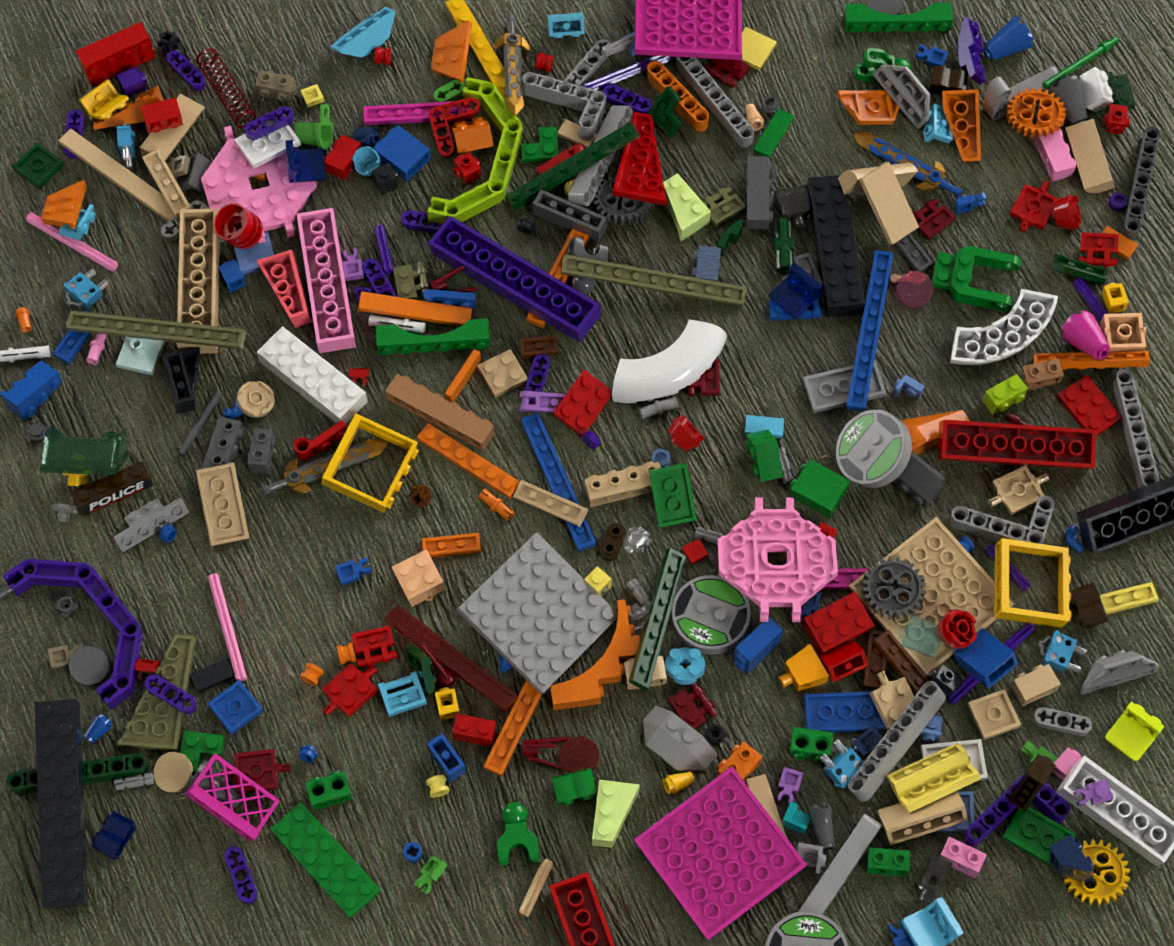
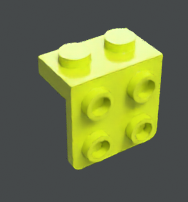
M1131 701L1123 714L1105 735V739L1130 759L1138 761L1162 731L1164 725H1162L1157 717L1146 713L1141 705L1134 704Z

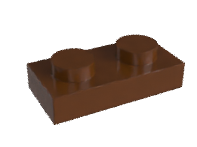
M557 335L519 339L521 359L535 358L539 354L547 356L559 355Z

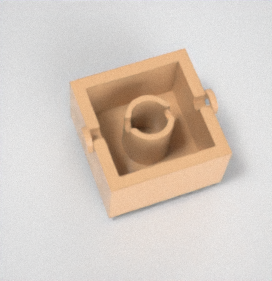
M1142 313L1103 315L1100 328L1110 346L1109 352L1145 350L1146 327H1143Z
M427 549L392 566L412 607L425 600L430 601L433 599V596L446 590L445 584Z

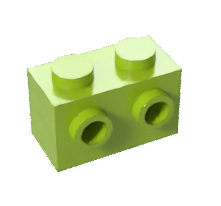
M1018 374L987 390L982 401L991 414L995 415L1005 411L1009 406L1024 400L1028 388Z

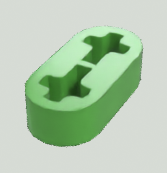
M453 80L438 88L434 92V101L453 102L463 96L464 82L461 83L458 80Z

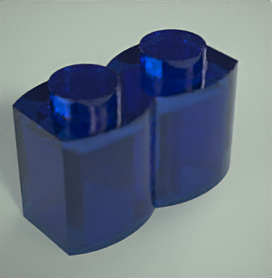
M113 811L111 815H107L104 819L103 829L94 835L92 847L95 851L116 861L125 848L126 843L134 834L137 825L134 821Z

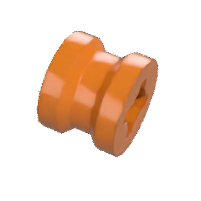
M352 642L348 643L347 646H337L341 665L347 661L356 662Z
M306 663L305 671L300 674L299 678L311 686H317L319 683L318 678L323 675L324 671L312 663Z

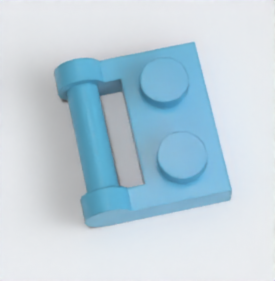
M416 671L410 673L409 676L385 684L384 682L378 684L389 717L427 704ZM410 683L414 684V686L397 691L395 693L389 695L387 693V691Z

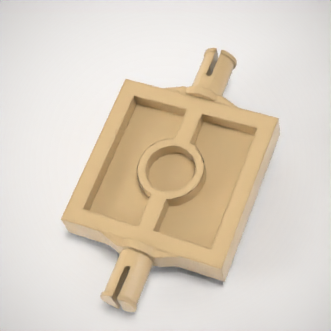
M1025 465L992 481V486L996 490L997 496L989 499L988 503L991 507L1002 503L1010 515H1013L1036 504L1041 496H1045L1040 488V484L1048 481L1049 477L1046 473L1035 477Z
M885 671L876 674L882 685L869 694L886 729H889L914 698V695L905 677L896 681H889Z

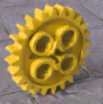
M1092 839L1090 845L1085 840L1083 841L1082 853L1085 857H1090L1095 866L1093 869L1096 872H1100L1099 876L1093 873L1091 882L1095 885V888H1087L1084 884L1086 882L1071 878L1064 880V885L1070 884L1068 892L1075 891L1073 898H1077L1079 895L1082 897L1081 903L1087 899L1089 900V906L1092 905L1093 901H1096L1098 907H1100L1101 901L1109 905V898L1116 902V894L1122 897L1123 891L1121 889L1126 890L1128 887L1124 883L1130 880V877L1126 876L1130 873V869L1124 868L1128 865V861H1122L1124 853L1116 854L1118 847L1113 850L1110 849V842L1103 846V840H1100L1099 845L1095 843L1094 839ZM1104 857L1107 863L1101 864L1097 861V858ZM1112 876L1115 882L1108 883L1104 877Z

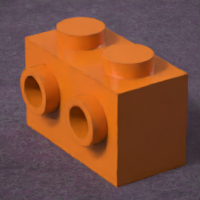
M743 742L740 746L737 744L731 750L729 759H723L718 765L717 777L732 766L745 782L760 765L763 756L746 742Z

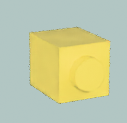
M598 566L584 579L601 597L612 587V578Z

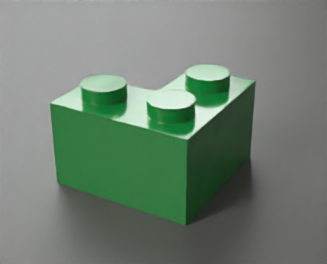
M769 429L746 434L745 448L747 453L750 452L751 459H754L755 465H752L754 476H757L760 482L782 478L783 472L778 442Z

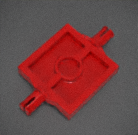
M1043 180L1040 188L1027 184L1024 185L1009 215L1022 221L1018 229L1020 232L1025 233L1029 225L1044 230L1052 214V209H1054L1055 201L1059 199L1047 192L1050 185L1049 181Z
M352 663L345 667L322 688V692L331 702L322 710L324 714L329 716L335 709H338L348 717H351L378 692L377 687L369 679L378 670L372 665L365 672H362Z

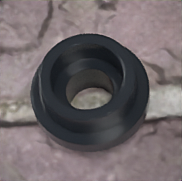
M712 724L706 729L705 737L708 742L719 744L725 738V730L718 724ZM717 732L719 736L715 738L711 734Z

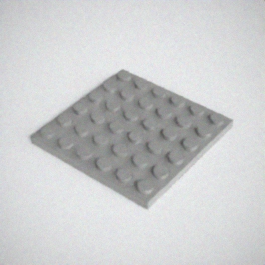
M537 532L457 609L541 695L618 618V613Z

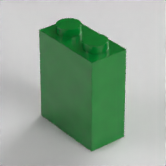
M809 459L807 464L803 463L800 467L799 477L792 480L789 489H791L790 497L830 518L848 490L850 480Z

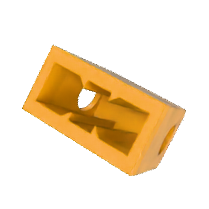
M809 644L785 662L784 670L786 673L779 676L778 680L783 688L793 684L797 691H802L828 682L829 675L811 644Z

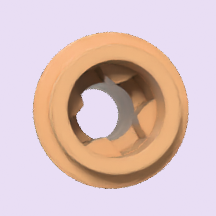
M748 104L745 107L746 120L754 131L760 130L763 127L764 119L754 104Z

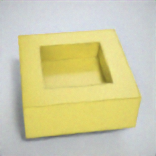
M317 84L301 90V95L308 108L324 102V97Z

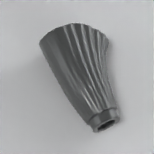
M823 803L819 807L817 804L810 806V816L819 845L823 846V850L834 848L831 806L827 803Z

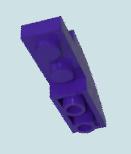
M965 17L958 41L959 64L961 69L968 72L972 80L981 85L985 82V71L981 66V57L979 55L984 51L983 39L978 31L980 30L978 23Z

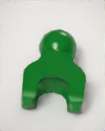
M868 48L863 54L864 62L856 65L853 74L859 81L876 82L877 80L873 74L882 65L907 66L910 70L911 65L906 59H895L894 56L888 55L883 49ZM859 70L867 71V73L862 74Z
M519 802L508 803L502 810L506 831L497 842L500 866H507L509 864V853L515 847L525 848L532 863L539 862L538 839L533 833L528 831L525 822L528 812L526 807Z

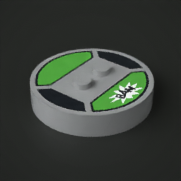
M868 410L856 415L845 425L837 441L836 459L840 470L848 479L863 487L878 488L891 483L900 476L909 462L912 451V440L909 430L901 420L886 411Z
M714 575L700 576L687 582L677 592L672 605V626L676 636L686 647L699 649L702 654H721L733 649L745 637L750 622V605L747 597L722 577Z
M811 911L791 913L780 919L770 930L765 942V946H848L842 930L834 921L822 914Z

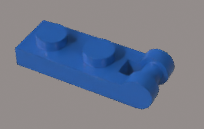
M431 289L423 292V298L426 302L476 308L475 293Z
M821 298L769 301L770 320L821 318ZM807 307H812L813 310L807 311Z

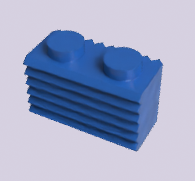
M440 734L427 743L428 753L435 759L437 766L444 772L449 782L454 781L466 772L465 764L444 734Z

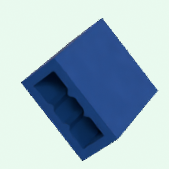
M399 125L394 129H390L387 135L382 140H379L373 148L380 156L381 163L384 165L389 163L392 169L395 168L398 176L406 182L431 159L430 149Z
M768 617V622H762L735 648L733 659L735 667L746 674L751 672L781 643L783 629Z
M983 628L977 632L976 639L969 646L957 648L953 651L957 664L988 689L1018 665L1014 651Z

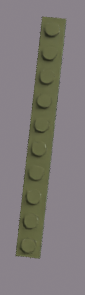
M566 254L563 256L561 274L742 307L745 303L747 287Z
M70 311L66 324L68 331L241 350L243 349L247 333L244 329L79 311Z

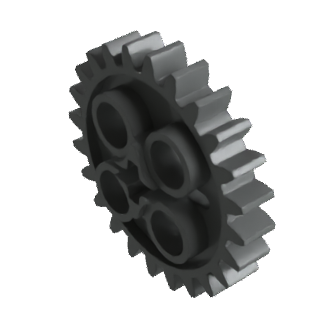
M615 173L614 178L608 175V181L602 180V184H600L593 198L597 214L601 213L602 216L607 217V222L612 219L614 224L621 221V225L624 224V221L631 224L632 219L638 222V216L644 218V213H649V208L652 207L651 203L613 196L617 173Z
M889 556L886 562L881 558L880 564L875 561L873 564L874 568L869 567L868 573H865L863 577L866 580L862 582V586L865 587L862 589V593L867 594L864 597V601L870 600L868 607L874 606V613L880 610L881 617L886 613L888 614V619L895 615L896 619L899 620L901 614L904 618H907L908 612L913 615L915 609L920 608L921 605L919 603L924 601L922 596L926 594V590L922 588L926 586V583L920 582L923 580L924 575H917L920 569L913 570L914 563H911L909 566L906 565L907 559L900 562L899 557H897L893 561L891 556ZM881 575H888L890 580H883ZM900 578H907L909 583H903ZM883 592L888 598L882 599L878 593ZM898 596H904L907 601L901 602Z

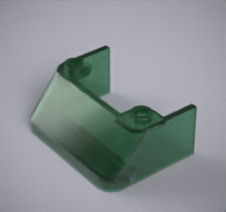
M51 426L43 437L40 471L45 473L92 475L116 474L128 459L127 429H123L120 434L110 431L106 432L101 438L64 437V434L55 429V426Z

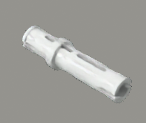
M370 314L369 326L396 325L407 332L424 334L426 329V323L410 321L408 318L403 320Z
M49 345L13 349L12 347L8 348V350L0 351V362L10 361V363H13L15 360L50 357ZM31 352H39V353H34V354H24V353H31ZM19 354V355H15V356H5V357H4V355Z

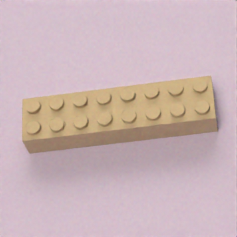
M217 209L180 210L177 322L218 326L220 237L215 233L213 225L214 218L218 212ZM177 343L179 351L200 347V354L218 353V347Z

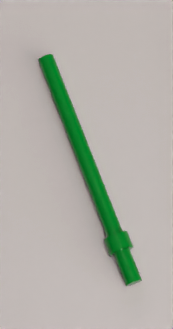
M1115 36L1108 41H1103L1096 49L1042 83L1043 88L1047 89L1096 56L1108 52L1112 46L1119 42V39Z

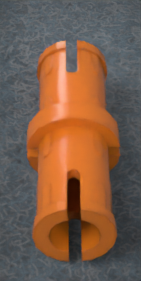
M486 488L482 490L484 493L481 492L478 498L486 503L492 512H497L507 522L511 520L509 517L512 518L515 512L508 508L502 499H497Z

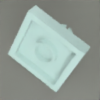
M126 337L116 362L117 368L153 376L164 341Z

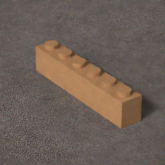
M397 374L385 391L387 400L481 451H484L495 434L494 425L489 420H482L474 412L462 409L456 402L445 400L441 394L432 393L426 386L414 383L405 375Z

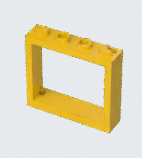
M355 413L322 477L321 484L384 513L386 508H391L395 499L393 495L395 491L399 492L403 484L401 481L403 475L407 476L409 473L411 459L415 460L418 455V442ZM359 428L408 450L383 501L333 479Z
M1001 538L995 544V618L1060 628L1066 625L1071 619V610H1069V602L1071 600V592H1069L1071 574L1069 573L1071 562L1069 548ZM1009 551L1058 558V614L1009 607Z

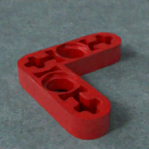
M471 97L435 106L429 111V118L438 152L443 158H449L454 154V144L448 122L478 114L480 103L476 98ZM469 103L477 105L475 106V110H471V108L466 107H469ZM463 104H464V108H466V109H465V113H463L462 106H461V105H463ZM452 107H458L460 110L457 115H452L449 111ZM435 112L442 114L440 115L441 123L437 124L436 117H432L435 115ZM445 128L447 133L445 136L440 137L436 133L437 130ZM446 140L447 147L450 148L448 153H445L443 150L442 141Z

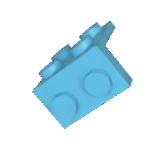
M942 897L933 901L926 908L902 920V924L915 946H946L964 933Z

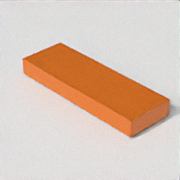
M475 349L472 351L446 390L445 397L447 401H455L480 363L481 355L479 351Z
M479 533L421 538L422 551L427 549L431 558L481 553Z

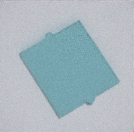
M912 616L908 628L905 629L906 634L902 646L935 658L938 647L942 644L937 634L938 625Z

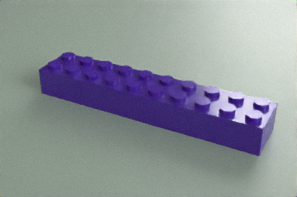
M452 216L445 221L428 242L431 254L456 269L464 266L461 272L578 342L582 341L602 315L599 303Z

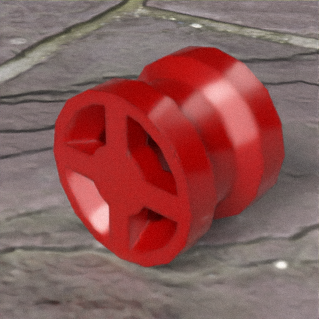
M376 46L374 63H384L389 66L391 62V48L382 49L380 46Z
M539 52L535 69H543L550 73L554 62V55L547 56Z

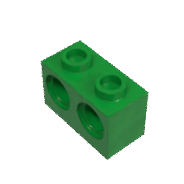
M793 727L789 756H793L797 760L809 758L815 762L824 763L820 756L826 754L830 758L833 732ZM802 741L806 744V747L799 748L796 742ZM822 744L826 747V750L820 751L816 748V745Z
M334 771L329 776L323 778L314 777L305 783L313 811L353 799L345 771ZM336 783L344 784L339 790L333 788ZM316 789L324 790L323 794L319 796L314 795V791Z
M869 847L866 854V874L907 877L910 871V851Z

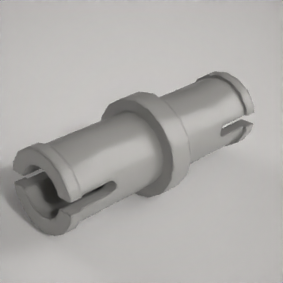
M673 396L660 402L659 400L654 401V404L639 408L642 419L656 414L662 415L663 412L678 408L679 406L676 397Z

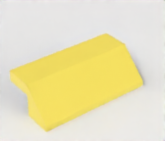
M958 743L886 775L900 804L909 813L981 779L979 772L970 764L966 750Z

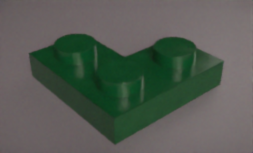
M667 86L647 112V114L652 115V120L669 138H673L683 125L672 113L682 98L671 86Z
M414 645L406 646L409 665L417 670L422 690L429 695L435 693L436 679L433 673H431L430 667L432 662L430 657L426 656Z

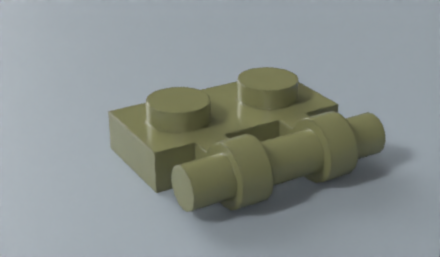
M730 186L724 189L721 188L717 190L716 194L703 198L702 202L711 211L710 221L715 227L746 210L745 204L736 193L729 196L732 193ZM720 199L723 200V201L719 202L718 204L715 203L716 201H718V200H720Z
M418 262L417 270L412 271L411 265L393 267L398 297L418 300L417 293H422L423 295L425 290L431 289L429 282H427L426 276L428 272L424 262ZM419 278L420 284L415 285L414 279Z

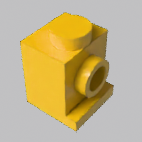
M1110 283L1104 286L1101 294L1107 308L1106 311L1109 314L1125 311L1129 301L1123 284Z
M442 688L439 692H435L440 721L456 718V714L460 713L455 688ZM446 702L451 703V705L444 706Z

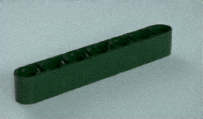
M140 753L82 761L83 785L114 781V779L121 777L125 779L127 776L138 774L143 776L144 773L149 771V763ZM137 762H143L140 768H134ZM117 765H123L120 771H114ZM37 768L10 773L6 778L7 786L16 795L38 792V783H33L34 779L37 778ZM97 768H103L100 774H94V771ZM16 780H22L19 786L13 787Z

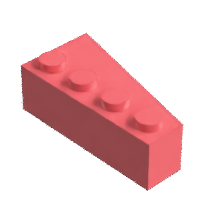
M288 250L256 260L294 327L297 328L313 323L300 269L293 251Z

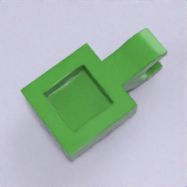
M1029 741L1020 750L1032 758L1029 762L1030 765L1038 754L1050 758L1053 763L1058 759V757L1042 746L1037 750Z
M431 856L421 869L420 873L422 875L415 881L414 885L421 888L424 884L421 892L428 894L432 888V880L436 882L443 874L447 864L443 860Z

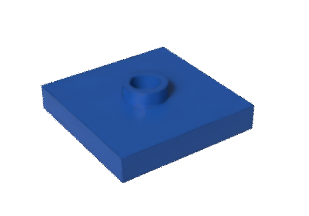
M240 680L207 703L231 735L264 711Z

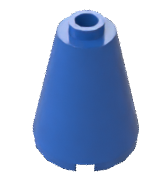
M1019 16L1013 17L984 45L983 53L987 59L994 61L1027 50L1035 45V43H1031L1034 39L1025 23L1021 24L1018 21L1021 19Z

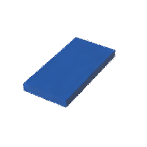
M873 691L804 694L806 729L833 733L865 732L874 725L879 731H887L869 694Z

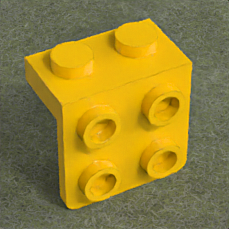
M106 79L78 101L91 118L106 120L113 115L112 112L114 110L123 108L129 98L127 95L118 94L111 82Z

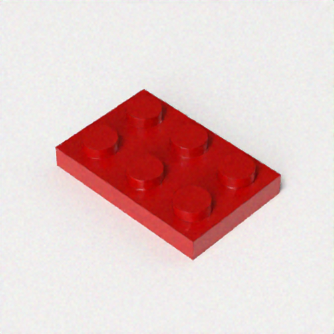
M584 369L552 415L582 437L612 396V390Z
M1088 375L1059 392L1056 396L1081 428L1096 430V436L1111 428L1123 418Z

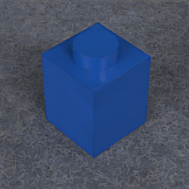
M235 259L226 261L218 266L220 275L229 293L246 286L245 278Z

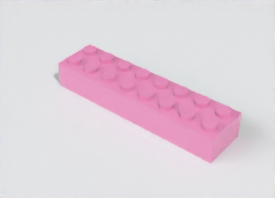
M329 208L298 213L297 220L319 353L355 348L356 343L334 210Z

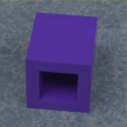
M137 67L117 75L119 84L128 98L147 90L145 82H147L143 72L139 73Z

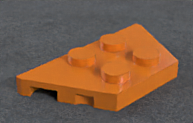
M470 21L462 23L435 39L431 70L434 73L444 75L450 79L452 77L461 83L464 82L472 29Z
M844 90L837 93L838 99L858 125H893L899 106L885 90Z
M85 180L47 196L41 216L43 224L56 225L58 227L66 224L69 225L70 229H76L87 187Z

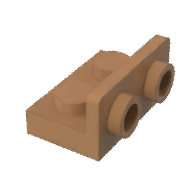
M1059 359L1029 364L1022 368L1025 376L1023 383L1028 388L1027 390L1058 384L1064 377Z

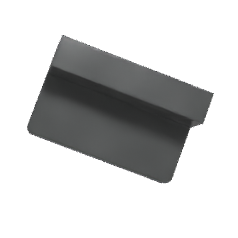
M195 153L189 156V169L186 175L181 176L179 187L182 191L193 188L205 194L201 178L212 161L199 153Z

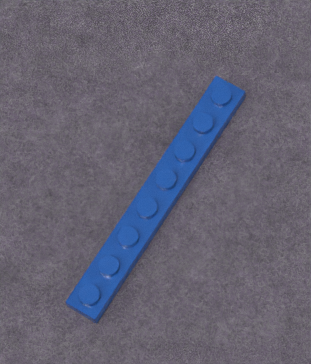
M539 413L521 418V424L552 493L579 505ZM584 518L580 527L565 521L578 552L596 546V540L586 518Z

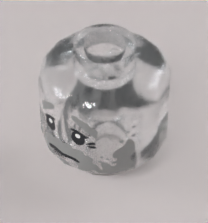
M641 526L631 527L623 538V543L626 545L624 549L632 555L635 552L643 554L651 543V538L649 537L651 534Z

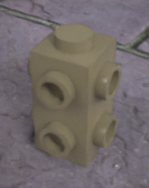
M260 70L255 88L257 95L261 97H271L280 101L291 102L293 95L297 94L298 85L295 83V78L290 75Z

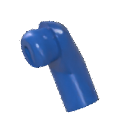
M236 399L233 408H225L222 415L225 418L235 419L242 415L243 412L238 407Z
M1071 525L1066 530L1065 541L1079 554L1085 547L1077 541L1078 533L1080 532L1079 527Z

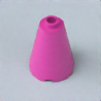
M1085 310L1081 311L1082 313L1079 315L1076 313L1071 315L1062 327L1064 331L1062 338L1097 360L1105 358L1109 354L1110 346L1094 315Z

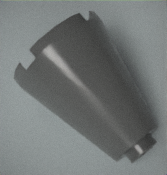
M1077 76L1067 77L1058 81L1059 84L1056 87L1052 84L1047 88L1049 95L1055 93L1054 98L1060 97L1059 102H1064L1063 108H1066L1065 119L1070 126L1087 121L1080 76L1078 78Z
M206 760L199 766L195 775L191 777L182 791L183 795L192 786L208 763ZM211 765L212 774H218V772ZM222 776L213 777L215 789L225 787ZM210 778L202 779L198 786L203 790H211ZM233 788L230 789L231 801L238 800L240 796ZM226 790L216 791L218 801H228ZM240 802L232 803L233 812Z

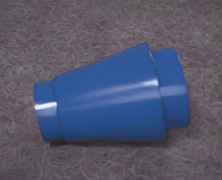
M100 713L98 716H95L84 737L91 743H94V741L111 729L110 726L113 722Z

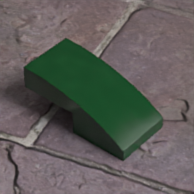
M744 220L736 221L723 234L717 244V247L721 248L720 256H724L729 242L737 244L743 230Z

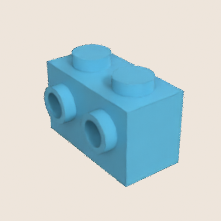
M582 12L547 15L550 37L562 38L565 35L578 37L581 34H585Z

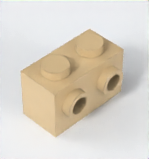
M1042 664L1031 670L1032 672L1027 674L1023 672L1014 677L1011 688L1022 707L1056 692L1061 684L1049 664L1042 666Z

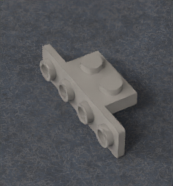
M181 498L176 499L163 507L158 499H155L126 516L124 520L129 528L114 536V539L120 550L124 552L160 531L164 525H170L187 515L189 511Z

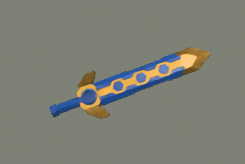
M855 132L853 134L860 147L891 164L912 163L918 170L913 177L922 181V183L916 185V188L921 191H933V189L937 190L939 187H942L957 197L962 195L963 190L945 181V170L939 162L935 161V169L869 132Z

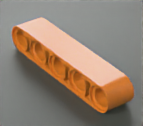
M650 62L647 66V80L660 94L667 86H671L682 98L674 109L694 130L699 132L705 131L708 128L709 122L708 111L661 62Z

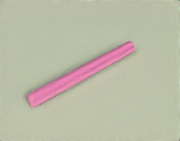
M30 212L26 217L28 223L106 269L114 272L118 267L116 261L84 242L59 235L60 228L55 225L43 224L41 217Z
M214 573L208 576L235 678L237 681H244L247 679L220 579L218 574Z

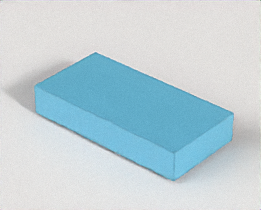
M746 415L745 435L769 429L775 438H783L784 418Z

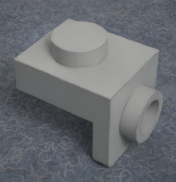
M798 843V854L807 866L815 867V873L819 874L820 868L825 867L826 855H823V846Z

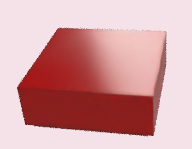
M700 539L682 547V551L691 565L707 558L709 555Z

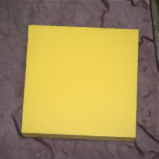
M745 27L742 32V61L760 71L777 42Z

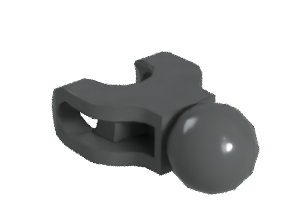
M574 236L569 242L567 255L607 262L608 246L599 244L594 248L592 255H590L584 249V240ZM574 276L572 287L583 295H587L593 291L595 280Z

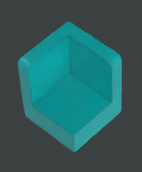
M790 802L782 825L804 835L811 816L798 810V804Z

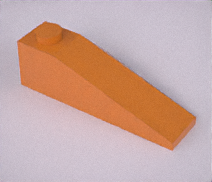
M158 85L138 95L135 102H126L127 104L119 109L120 111L116 112L114 110L110 118L94 121L93 128L101 129L124 125V123L144 122L141 106L164 100Z
M979 89L942 91L943 111L962 161H981Z
M957 410L903 420L902 422L909 430L911 436L912 452L918 455L938 444L940 421H970L965 412Z

